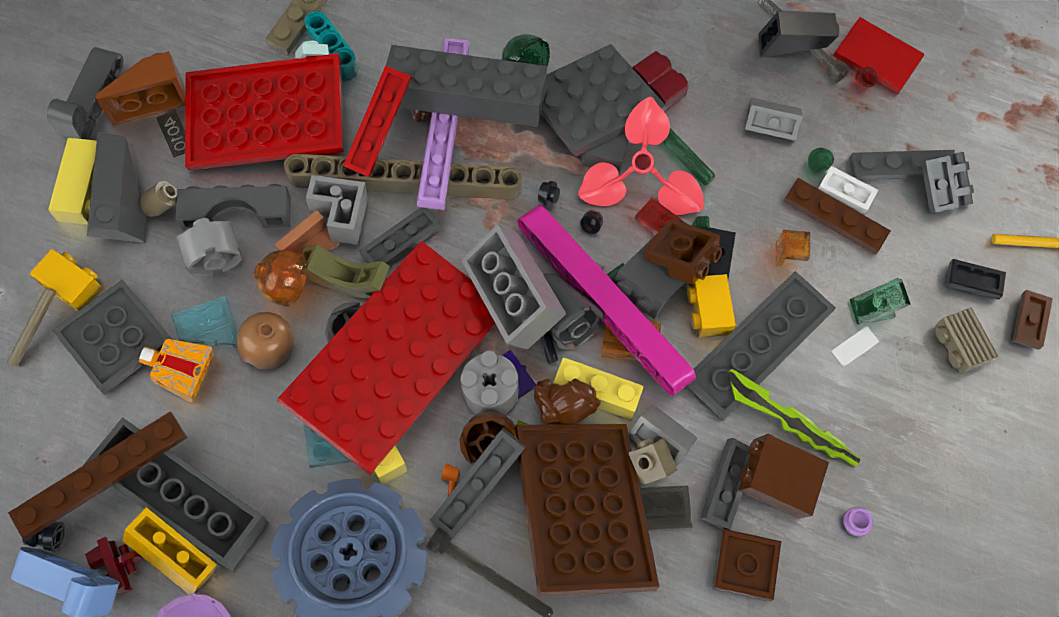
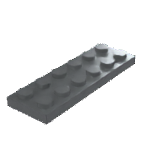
M795 271L693 369L696 379L687 387L715 414L724 420L741 403L735 400L730 382L744 397H748L753 392L744 387L735 375L728 371L734 369L760 385L836 307Z

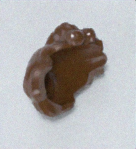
M576 378L564 385L552 384L550 379L538 381L534 389V400L538 406L540 418L545 424H575L595 413L601 403L596 397L595 389Z

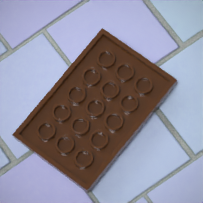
M627 424L516 425L517 439L526 445L525 449L518 456L538 597L657 591L660 586L638 477L629 456L632 448Z

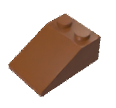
M168 51L141 59L98 92L96 99L112 126L184 107L185 87L174 60Z

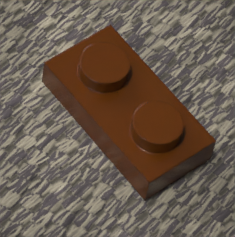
M1025 290L1022 293L1012 342L1036 350H1040L1044 346L1053 298L1029 290Z

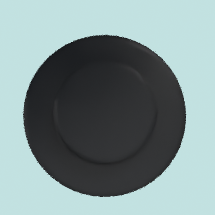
M555 181L543 182L538 191V201L543 203L545 207H551L553 203H557L560 196V189L557 188Z

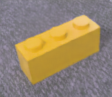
M147 507L124 530L122 541L189 595L197 593L215 571L217 564Z

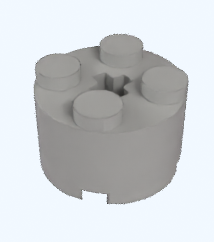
M208 218L198 219L193 222L192 228L177 236L185 266L191 276H213V270L219 268L226 272L237 266L242 259L230 221L210 222Z
M486 351L474 357L466 364L460 380L467 407L474 414L483 411H496L502 414L510 412L516 405L519 394L518 374L512 362L493 351Z

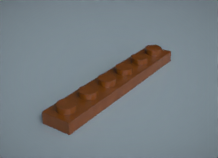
M170 411L14 508L8 514L20 536L27 540L188 437Z

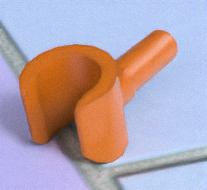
M445 464L441 479L450 481L448 485L449 496L456 488L460 471L455 466Z

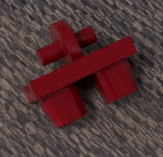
M107 537L97 540L98 546L85 554L90 568L96 570L105 565L108 572L105 576L120 582L117 592L126 594L132 591L128 575L137 572L134 563L142 558L141 555L136 551L130 552L127 544L117 547L114 540L108 541Z

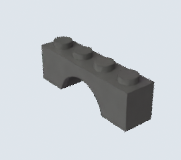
M270 184L265 187L242 185L241 187L228 188L227 186L218 185L214 188L190 186L186 189H177L175 219L182 230L192 228L193 222L198 219L208 218L212 222L223 212L232 209H244L252 212L259 218L263 227H290L291 197L287 186Z

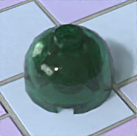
M532 34L514 36L504 47L501 60L548 67L550 58L549 44L543 41V38Z

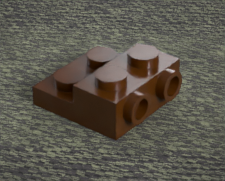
M670 218L644 250V260L667 267L670 277L694 285L698 279H705L708 274L709 264L711 262L717 263L722 253V248L719 247L720 235Z

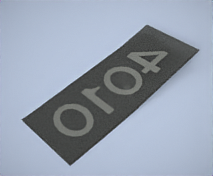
M174 109L156 117L173 157L185 154V130L176 110Z

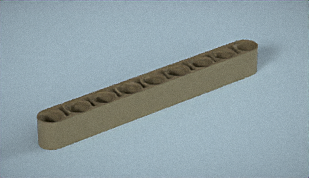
M292 154L284 162V169L288 180L295 187L308 188L311 175L365 182L366 190L370 192L418 194L424 161L377 159L370 177L344 167L343 165L347 157ZM463 163L451 164L447 196L510 200L517 198L521 194L522 173L516 167ZM296 169H303L299 173H294ZM324 170H329L327 174H319ZM349 172H356L353 176L346 175ZM376 173L383 174L381 177H372ZM401 175H409L407 179H400L399 177ZM454 178H461V179H463V180L460 181V182H453V181H452V179H454ZM485 179L489 182L486 184H481L478 181ZM513 181L516 184L506 185L505 182Z

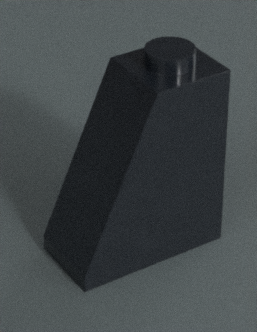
M777 11L758 33L761 57L827 48L839 37V24L836 21V14Z

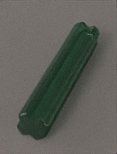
M670 128L668 137L663 143L703 185L711 183L715 178V173Z

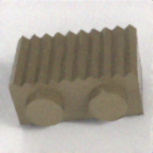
M972 307L946 316L935 325L938 340L945 344L949 353V361L954 368L958 369L960 374L989 364L998 357Z

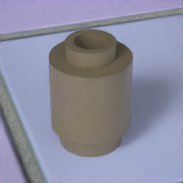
M167 181L158 182L142 194L139 201L141 211L150 217L162 215L176 204L177 190Z

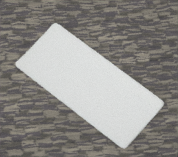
M866 326L831 350V353L845 367L880 341Z

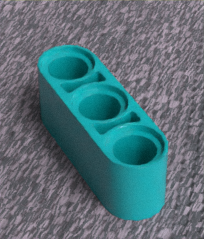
M310 12L305 17V26L309 40L317 41L319 44H328V46L334 45L328 47L329 54L338 53L341 58V80L349 81L356 77L358 68L353 50L323 12Z

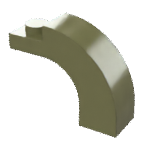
M316 244L303 248L293 271L327 289L352 297L369 298L375 291H380L383 282L387 279L390 266L383 261L365 264L351 262L332 254Z

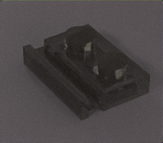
M688 485L640 488L649 532L691 530L693 528Z

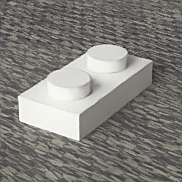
M833 166L829 168L818 188L863 215L868 211L878 192V189Z

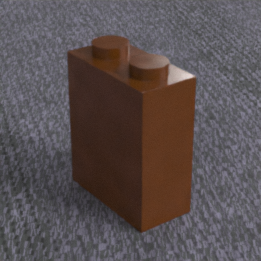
M770 434L754 439L748 449V454L750 455L748 463L744 466L739 476L741 484L738 491L798 519L813 516L829 462Z

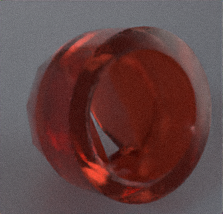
M865 67L856 73L854 81L859 88L868 89L876 84L878 76L873 68Z

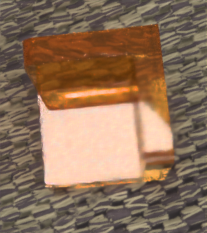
M783 229L776 241L775 265L781 267L786 259L808 261L810 258V232Z

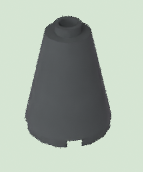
M543 274L566 312V315L550 329L554 342L562 349H569L566 345L572 343L575 346L583 344L600 329L598 325L600 318L604 321L602 311L557 274Z

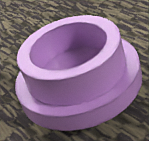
M853 507L844 514L843 524L850 534L864 536L871 531L873 518L866 509Z

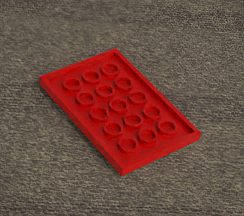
M338 53L186 72L185 167L189 171L283 160L292 154L325 155L344 152L341 58Z

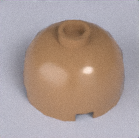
M259 312L249 316L241 324L236 339L237 351L242 360L261 370L274 369L282 365L291 354L294 345L293 332L288 322L280 315L271 312Z

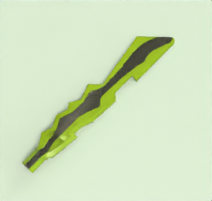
M734 369L728 371L736 401L780 419L783 431L796 433L800 441L807 442L813 450H821L829 458H840L854 467L858 465L861 457L851 452L846 444L828 430H820L809 418L792 406L784 408L768 398L771 395L769 391Z

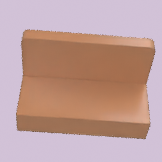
M316 210L274 245L279 256L294 270L304 247L318 244L331 252L340 243L330 240L324 217Z

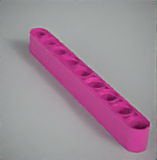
M537 205L517 219L518 227L525 237L569 285L602 311L604 321L602 319L601 321L669 395H676L696 379V374L689 363L542 205Z

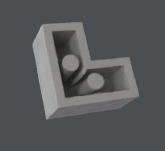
M311 175L306 195L310 214L317 210L322 216L329 217L327 229L332 242L358 245L368 202L365 182Z

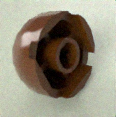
M483 411L474 415L464 426L459 440L460 449L465 459L470 464L472 462L475 464L502 428L517 438L516 426L513 421L505 414L496 411Z

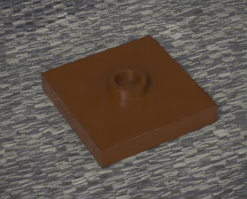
M723 529L713 589L773 601L782 541Z

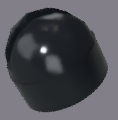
M590 210L583 215L580 225L585 232L595 234L599 232L603 225V216L600 212ZM593 219L596 220L595 225L591 224Z

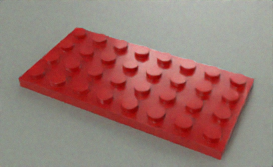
M421 240L383 282L380 291H375L278 397L277 402L371 476L496 323L472 280Z

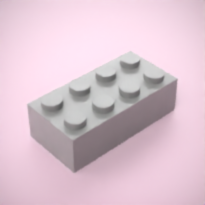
M497 224L461 259L508 345L528 350L566 315L565 310L517 231Z

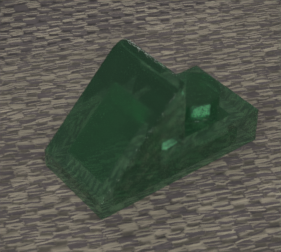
M899 278L849 299L858 325L895 318V311L911 305L903 280Z

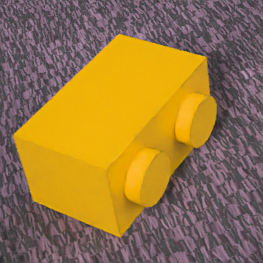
M51 249L29 273L44 288L50 287L56 290L55 296L76 311L88 305L102 289L96 281L98 278L96 273L86 266L83 269L76 266L77 261L66 252L59 254L54 249Z
M727 274L706 276L704 280L698 279L694 285L691 284L687 288L688 302L693 303L694 313L691 314L692 327L697 329L698 338L729 335L734 330L736 324Z

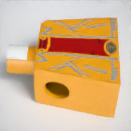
M166 339L160 351L145 346L141 352L139 362L153 367L150 373L152 382L193 403L213 357V348Z

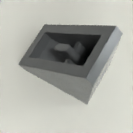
M623 133L583 153L582 164L592 167L602 162L610 163L617 168L620 175L628 145L626 134Z

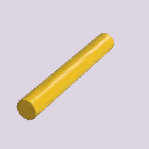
M993 234L991 238L992 244L1059 248V238Z

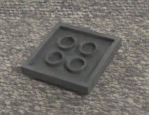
M123 279L52 330L104 395L144 365L139 362V358L145 346L160 351L164 341L171 339Z

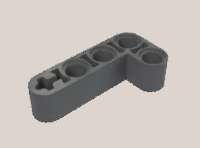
M94 47L67 101L53 99L49 103L47 118L59 135L86 140L90 138L103 111L96 99V94L119 77L123 68L122 54Z

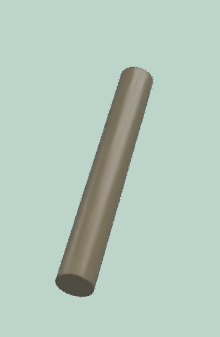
M45 287L7 361L10 365L19 366L57 292L56 290Z

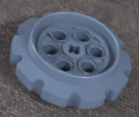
M359 479L333 481L327 484L328 490L326 493L318 494L315 490H312L301 497L289 509V513L293 518L292 522L286 525H279L271 550L273 559L281 562L280 566L272 571V576L276 589L284 603H297V607L294 610L296 617H398L412 603L408 590L414 586L421 587L427 568V552L418 548L420 543L425 542L426 537L421 521L414 509H401L400 507L403 504L402 496L391 488L375 482L370 488L364 489ZM356 521L365 523L364 528L358 532L350 530L351 524ZM326 531L336 532L335 537L331 541L324 542L321 540V536ZM377 540L387 542L386 547L382 551L372 550V544ZM354 550L356 556H351L350 560L346 561L344 555H349L350 551ZM327 560L328 565L323 571L317 572L313 570L314 564L317 561ZM377 569L380 571V575L375 581H367L364 579L367 571ZM347 579L350 581V586L347 590L343 592L335 590V585L339 580Z

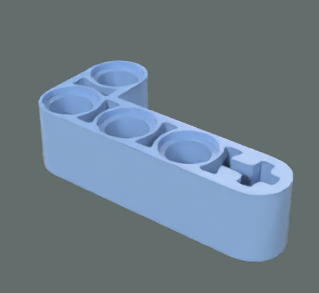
M31 547L20 548L11 575L13 581L63 601L61 611L74 617H95L110 614L120 583L113 578Z

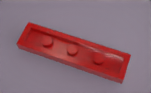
M385 65L344 162V167L367 177L371 176L412 79L411 76Z

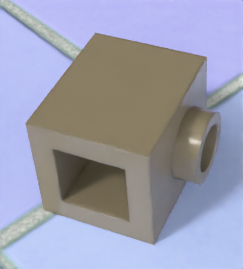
M649 437L637 442L638 448L629 452L641 485L665 478L677 471L665 438L654 441L653 437Z

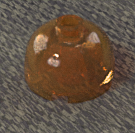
M278 250L269 253L261 263L257 264L254 277L260 294L266 300L277 305L289 307V302L295 303L299 299L307 274L302 273V265L307 266L304 255L289 250Z

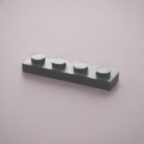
M955 150L852 153L849 157L852 177L858 180L923 179L921 161L950 155L953 165L955 164L953 157Z
M502 428L430 521L451 538H454L522 453L526 445Z

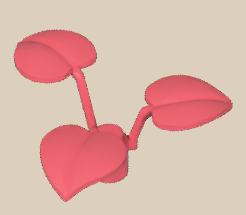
M648 97L641 101L626 120L625 134L628 141L632 144L642 143V150L637 152L632 158V166L619 176L618 170L614 165L605 162L595 164L585 174L578 192L579 198L591 205L612 206L619 203L626 195V187L621 180L634 171L639 175H646L651 172L665 185L658 192V201L662 209L667 213L685 215L700 212L704 207L702 190L691 174L676 170L670 174L667 181L654 168V158L647 152V143L653 146L661 144L668 137L670 123L667 115L653 97Z

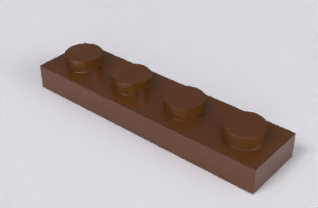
M797 178L783 201L875 255L879 252L891 232L888 228L800 178Z

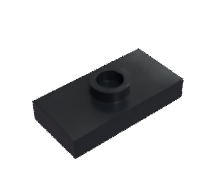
M709 228L708 231L720 235L719 247L722 248V253L717 263L711 262L709 264L707 276L727 274L729 279L736 232Z
M952 259L949 263L946 286L999 300L1003 297L1006 272Z

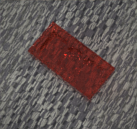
M652 197L635 215V220L654 235L661 231L670 218L685 223Z

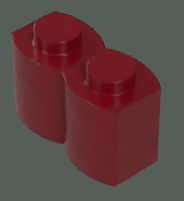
M655 51L632 67L665 104L666 109L686 96L689 88L686 77L672 69L671 62L665 55Z

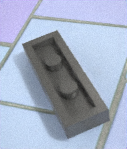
M420 207L360 249V255L367 263L383 261L390 265L416 247L421 240H426L440 230L441 224L428 208Z
M734 438L727 439L700 518L721 529H731L742 496V492L738 491L741 484L739 476L750 457L748 445Z

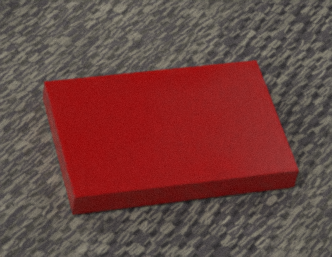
M859 17L833 56L899 94L925 54Z

